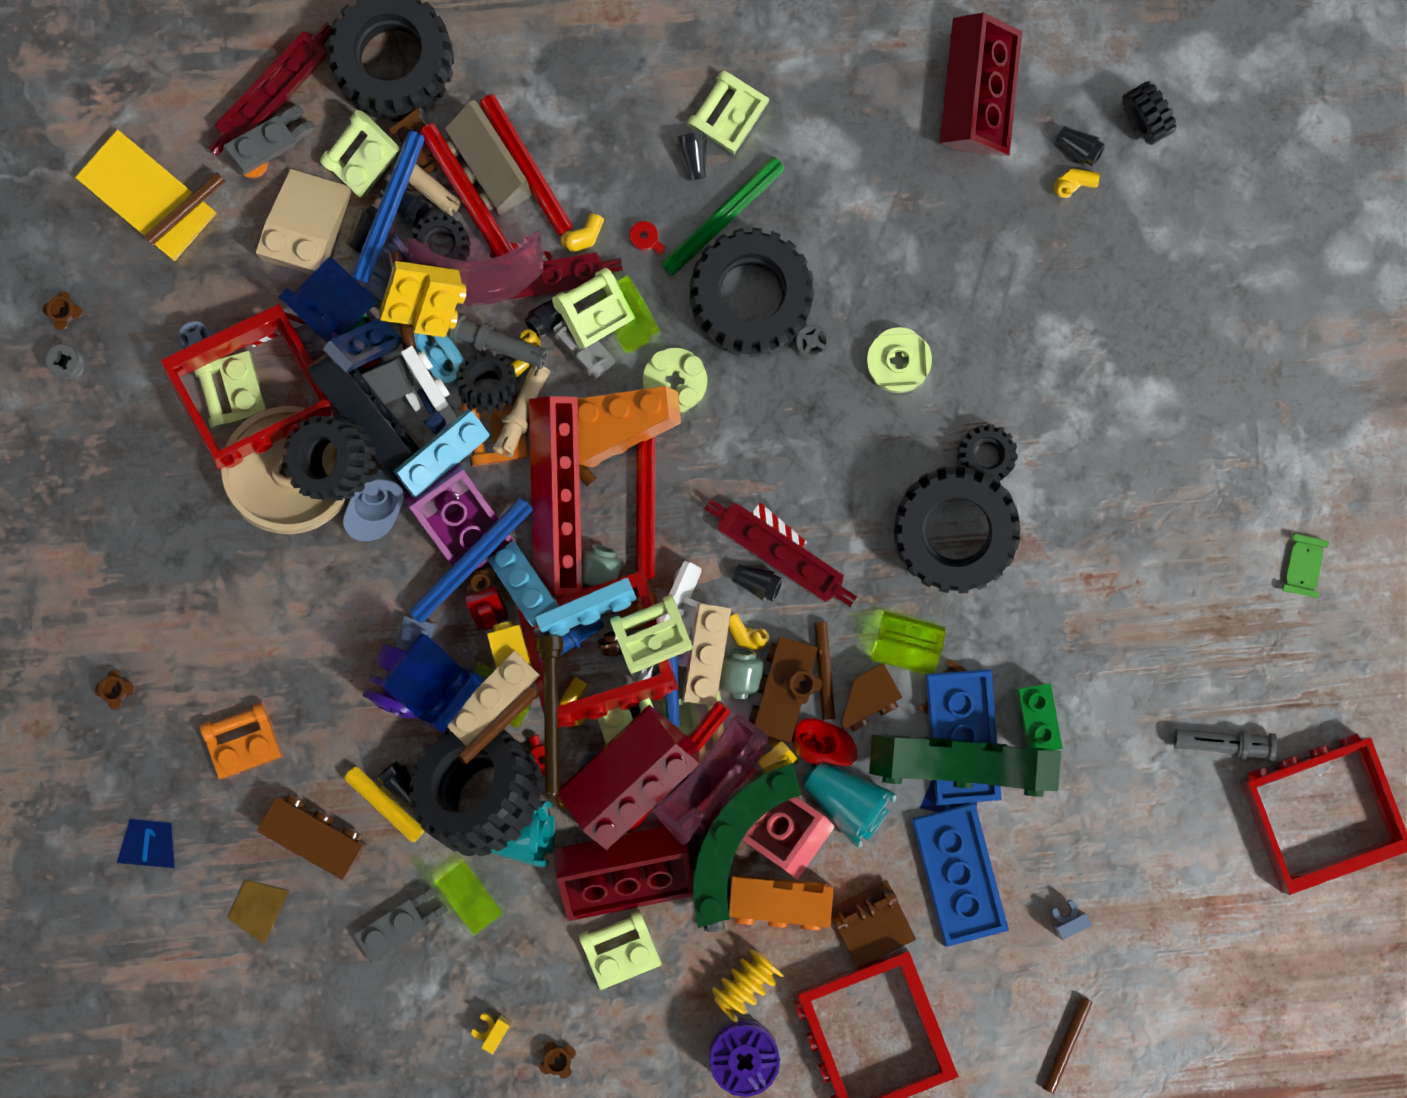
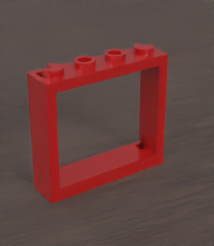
M280 304L160 360L165 376L217 470L224 467L226 469L233 468L239 465L244 457L254 452L256 454L264 453L273 447V443L283 438L287 440L292 439L289 434L293 429L299 430L298 424L303 420L309 421V418L314 416L332 417V414L336 413L334 405L310 376L308 365L312 363V360ZM279 331L317 398L318 403L219 450L180 377Z
M643 571L554 598L560 607L628 578L635 596L640 597L643 609L655 605L648 579ZM518 609L517 612L531 667L540 675L535 682L544 713V668L540 654L537 653V638L534 630L539 628V626L537 625L533 628L520 609ZM659 618L647 622L648 628L659 624ZM670 658L658 663L660 675L559 705L558 728L563 726L572 727L576 724L575 721L587 717L588 719L602 718L608 714L607 711L616 708L622 710L631 709L640 704L639 701L649 698L660 700L663 699L664 695L678 690Z
M1358 733L1339 739L1341 745L1330 749L1328 744L1318 746L1309 750L1310 756L1300 760H1298L1297 755L1278 761L1280 767L1270 771L1266 767L1248 772V779L1240 781L1282 893L1292 895L1407 853V831L1371 737L1359 738ZM1357 751L1390 839L1290 875L1257 787Z
M907 948L872 961L858 969H852L797 991L800 1000L795 1001L794 1005L800 1020L807 1019L812 1030L806 1033L812 1051L819 1050L824 1062L818 1064L825 1084L832 1082L836 1094L830 1096L831 1098H848V1095L811 1001L898 966L901 969L940 1071L872 1098H908L959 1077L910 951Z

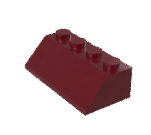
M984 12L953 18L942 126L940 129V144L960 152L1010 156L1022 40L1021 30Z
M649 704L559 789L558 796L581 830L607 850L700 764L697 744Z
M683 823L622 835L607 850L596 841L553 849L556 879L568 921L692 897L691 884L693 873Z

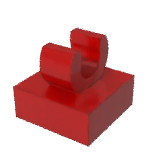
M496 586L465 597L467 607L478 629L485 627L486 630H489L494 625L499 624V621L508 619L507 609Z

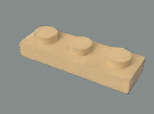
M697 603L691 643L694 649L689 650L682 701L711 706L717 702L732 608Z
M514 651L455 710L444 724L467 746L540 675Z

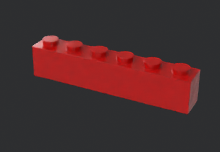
M547 396L529 399L531 506L533 509V568L551 595H566L582 590L578 397Z

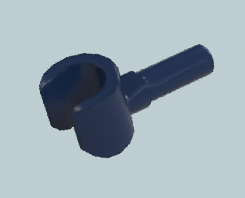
M421 388L417 391V394L426 411L430 414L423 422L434 434H437L445 427L446 420L435 409L424 389Z

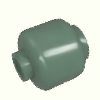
M591 545L590 549H585L581 552L583 589L618 579L621 561L616 556L615 550L601 545Z
M746 649L731 650L730 655L725 656L723 659L720 677L721 687L731 692L732 698L749 699L750 694L759 691V684L764 669L763 661L756 656L755 651Z

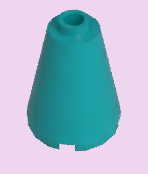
M825 762L818 766L813 763L803 776V780L806 781L804 789L857 848L863 846L861 838L863 837L868 841L889 813V810L885 808L888 800L894 803L897 794L887 788Z
M541 800L538 811L534 810L531 816L534 820L529 827L525 825L521 830L522 836L515 842L510 840L507 842L508 847L498 852L491 849V854L535 867H546L549 861L544 860L546 853L553 852L555 841V816L548 815L547 807L553 808L552 804L549 801Z

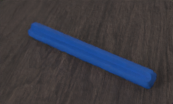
M409 131L352 273L353 278L359 282L368 283L370 281L423 146L424 136L415 131Z
M522 497L519 498L410 609L411 616L420 623L424 622L532 512V506Z

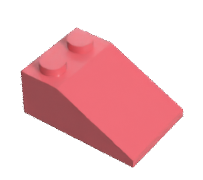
M748 765L730 792L752 777L757 770ZM795 797L777 805L764 814L750 828L742 841L798 880L835 825L817 810Z

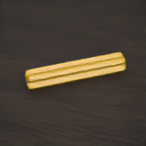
M354 766L346 773L345 781L410 842H415L422 836L424 830L421 828V825L359 767Z

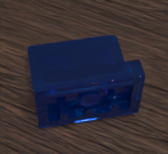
M332 257L327 258L294 293L287 287L278 296L326 343L349 332L377 302Z
M421 633L381 682V686L424 725L443 733L483 682V679L476 672L458 665L431 638Z

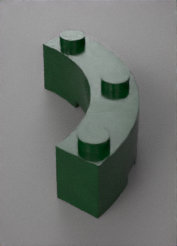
M872 734L869 774L882 776V782L889 784H902V778L953 781V787L973 788V783L1024 789V795L1044 797V791H1058L1061 751L1028 746L1012 747L1007 746L1008 744L933 737L920 739L911 738L910 736Z
M790 758L771 764L754 773L752 777L728 794L708 821L696 850L691 884L692 904L698 928L730 919L727 902L728 876L734 855L746 833L768 811L789 799L801 796L794 765Z

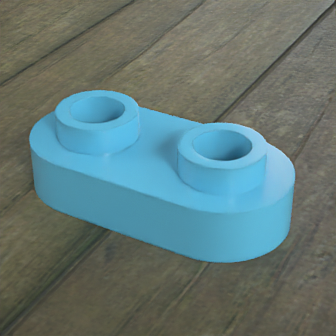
M414 333L415 351L417 353L422 350L424 351L433 366L429 370L435 378H440L443 383L456 381L459 366L461 363L465 364V360L446 334V337L434 336L435 343L433 344L430 340V335ZM450 360L452 361V363H453V365H454V369H453V370H452V369L450 368V366H449V361H450Z

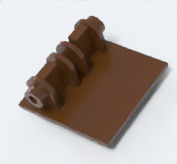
M888 880L832 906L831 916L857 969L916 940Z

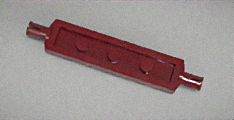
M325 22L314 36L303 31L217 121L215 125L220 135L207 147L215 156L218 157L223 151L225 144L268 121L322 64L328 55L323 44L327 41L328 36L334 34L329 23Z
M594 252L470 273L468 284H465L466 297H471L476 306L571 290L594 278L595 274L603 268L609 269L612 273L623 271L622 266L609 267L610 265L621 264L622 261L621 258L602 261L598 253Z
M711 498L705 506L704 510L720 519L717 531L824 603L836 597L850 608L854 603L851 600H856L857 595L841 586L844 578L843 574L739 504L734 503L727 509Z

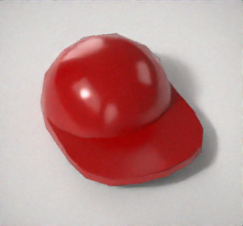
M812 718L801 720L796 724L792 736V745L797 756L807 763L821 764L829 762L835 765L850 766L857 761V746L847 731L822 720Z

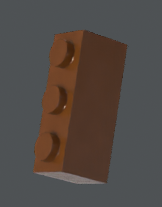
M779 637L777 643L771 642L766 661L772 662L768 675L763 673L759 683L758 693H762L759 706H752L748 724L753 725L752 732L791 743L802 704L796 702L795 696L790 691L784 690L782 682L785 678H790L796 672V667L801 664L807 665L811 673L818 647ZM801 681L799 686L805 687V682Z
M290 793L286 797L283 795L276 796L257 832L339 879H347L367 843L360 840L363 835L348 826H345L343 830L332 824L334 818L320 810L312 813L303 807L305 802Z

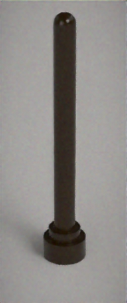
M543 636L536 639L537 653L540 654V659L543 660L545 793L548 798L554 799L559 794L557 660L560 659V653H563V638L559 636Z

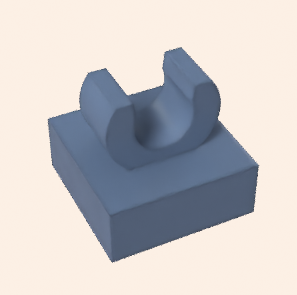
M404 616L395 648L429 656L437 625L425 621L420 623L414 618Z
M1070 899L1066 901L1070 907V912L1067 916H1061L1056 907L1051 908L1053 918L1059 921L1053 924L1052 927L1057 937L1062 940L1092 926L1087 913L1083 911L1078 912L1076 903Z

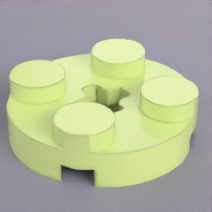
M902 327L888 329L881 333L870 346L866 358L867 370L874 384L880 389L891 393L910 392L924 382L931 370L932 354L930 347L925 340L923 341L911 329ZM896 352H901V356L908 359V363L903 364L902 369H896V365L890 363V359L895 357Z
M669 348L655 353L647 363L643 373V388L648 389L662 386L671 388V384L665 382L667 376H672L673 372L679 373V377L684 379L685 382L684 384H678L677 389L674 390L678 391L680 413H683L703 399L707 388V373L701 359L692 352L681 348Z

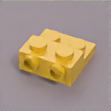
M395 261L379 310L380 321L412 325L413 331L416 334L446 337L448 329H455L458 314L457 310H455L457 303L463 304L466 297V285L462 284L459 270Z

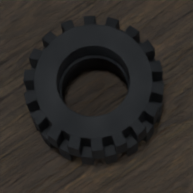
M328 416L310 417L309 421L303 420L298 424L299 430L293 429L289 434L292 440L291 442H285L284 448L288 449L287 456L283 455V463L288 465V468L284 469L287 477L293 478L290 481L293 488H300V494L317 500L338 501L355 497V492L361 493L365 489L363 482H370L372 475L369 474L370 468L375 469L376 462L371 460V455H376L375 447H369L372 439L368 434H363L365 429L361 425L354 424L352 420ZM332 442L337 452V462L331 474L327 475L322 465V455L325 447Z

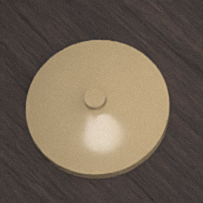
M280 406L258 412L245 420L233 432L226 447L306 408ZM285 438L273 443V447L264 453L256 454L254 452L244 457L243 461L233 468H221V475L228 500L238 514L246 521L268 532L297 534L313 530L327 523L342 509L348 499L338 501L311 499L310 496L300 494V488H293L290 484L293 478L287 477L284 469L288 468V465L283 463V455L287 456L288 449L284 448L285 442H291L292 439L287 440ZM332 442L325 447L322 455V465L327 475L331 474L337 462L333 457L335 446Z

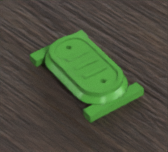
M1293 534L1292 541L1297 542L1291 552L1287 573L1288 585L1284 584L1282 591L1317 599L1319 592L1313 590L1318 584L1323 559L1321 547L1328 548L1329 541Z

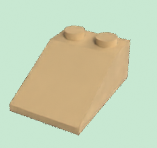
M290 169L265 222L256 254L264 262L324 279L352 190L347 185Z

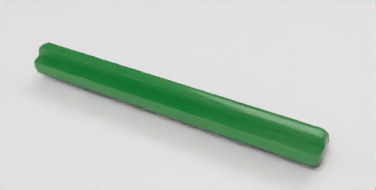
M771 157L661 262L663 270L670 276L675 275L784 171L782 162L776 157Z

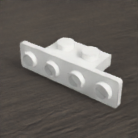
M396 325L393 329L401 337L400 327ZM401 343L396 350L381 357L386 362L399 355H403L415 384L411 386L412 392L405 396L430 437L434 438L437 434H434L423 422L430 414L422 404L417 391L421 388L424 389L432 405L446 420L444 428L457 418L445 399L450 393L440 378L434 381L428 370L433 366L424 351L422 350L417 353L413 346L403 350V344Z
M685 560L674 575V584L669 595L672 594L691 640L696 606L700 602L692 600L690 597L702 569ZM669 613L659 617L660 623L670 619ZM689 651L677 655L678 665L684 668L687 667ZM657 663L635 672L632 680L638 682L656 676L659 664Z

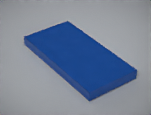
M991 669L925 674L930 737L997 743ZM933 780L935 805L1002 800L1001 786L973 783V788L953 787V781Z
M975 802L911 818L944 947L1009 931Z

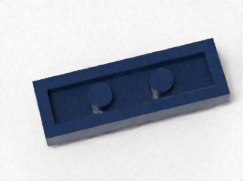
M380 318L331 339L323 350L331 357L336 366L342 368L347 373L396 350L402 343V338L386 321H380Z

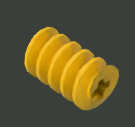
M753 949L749 951L753 959L752 962L745 959L740 960L743 967L742 972L734 968L730 970L734 978L733 981L724 977L721 979L725 988L723 991L716 987L711 988L715 996V1002L736 1023L738 1019L735 1011L743 1015L748 1012L744 1002L754 1006L757 1004L754 992L762 996L766 995L767 992L763 983L773 987L776 985L773 973L784 977L781 971L762 952L759 953Z

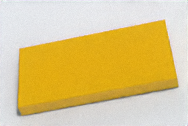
M118 129L75 177L144 236L193 193ZM203 201L162 237L155 246L175 262L217 213Z

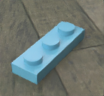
M467 409L393 472L411 496L417 498L488 439L490 434L474 412Z
M514 540L488 559V562L533 628L538 625L535 619L536 616L559 607Z
M625 578L538 615L535 619L543 636L561 637L567 634L570 628L581 623L588 625L600 619V615L609 611L618 612L628 608L631 602L637 600L629 579Z

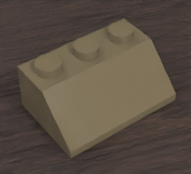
M476 100L470 101L445 128L449 137L445 141L455 157L458 155L462 157L466 164L462 169L473 184L477 181L483 192L479 196L487 209L490 211L494 208L498 215L501 216L531 197V191L527 179Z

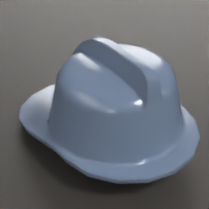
M377 469L375 473L371 474L370 482H363L365 489L361 493L355 492V497L350 498L344 513L343 525L345 531L352 538L359 541H374L386 535L394 525L403 504L404 493L402 488L385 476L381 469Z

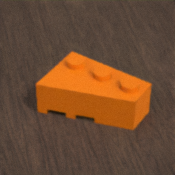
M662 386L579 398V464L593 468L601 464L600 462L627 451V448L641 441H647L681 424L678 391Z
M732 875L729 915L730 917H735V923L754 925L755 920L768 921V926L787 928V924L801 925L800 928L805 930H820V927L830 928L834 888L830 883Z

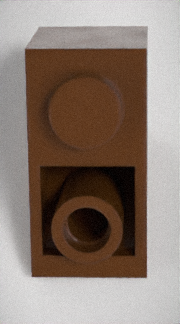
M884 663L852 679L840 721L842 729L850 727L854 732L870 723L867 718L868 716L877 711L883 716L899 707L896 701L903 697Z

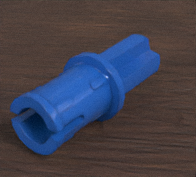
M601 618L588 625L581 623L570 628L567 634L561 636L563 638V653H560V656L575 646L577 648L581 647L579 643L604 627Z

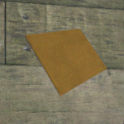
M245 880L228 919L265 944L289 891Z

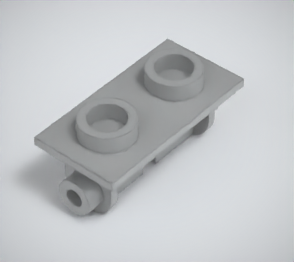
M562 321L554 327L552 335L594 383L617 362L599 340L586 348L579 349L566 322Z

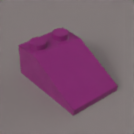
M460 463L455 465L417 498L411 496L409 492L404 494L408 507L452 566L499 519ZM509 534L476 570L479 571L488 565L490 557L514 540Z

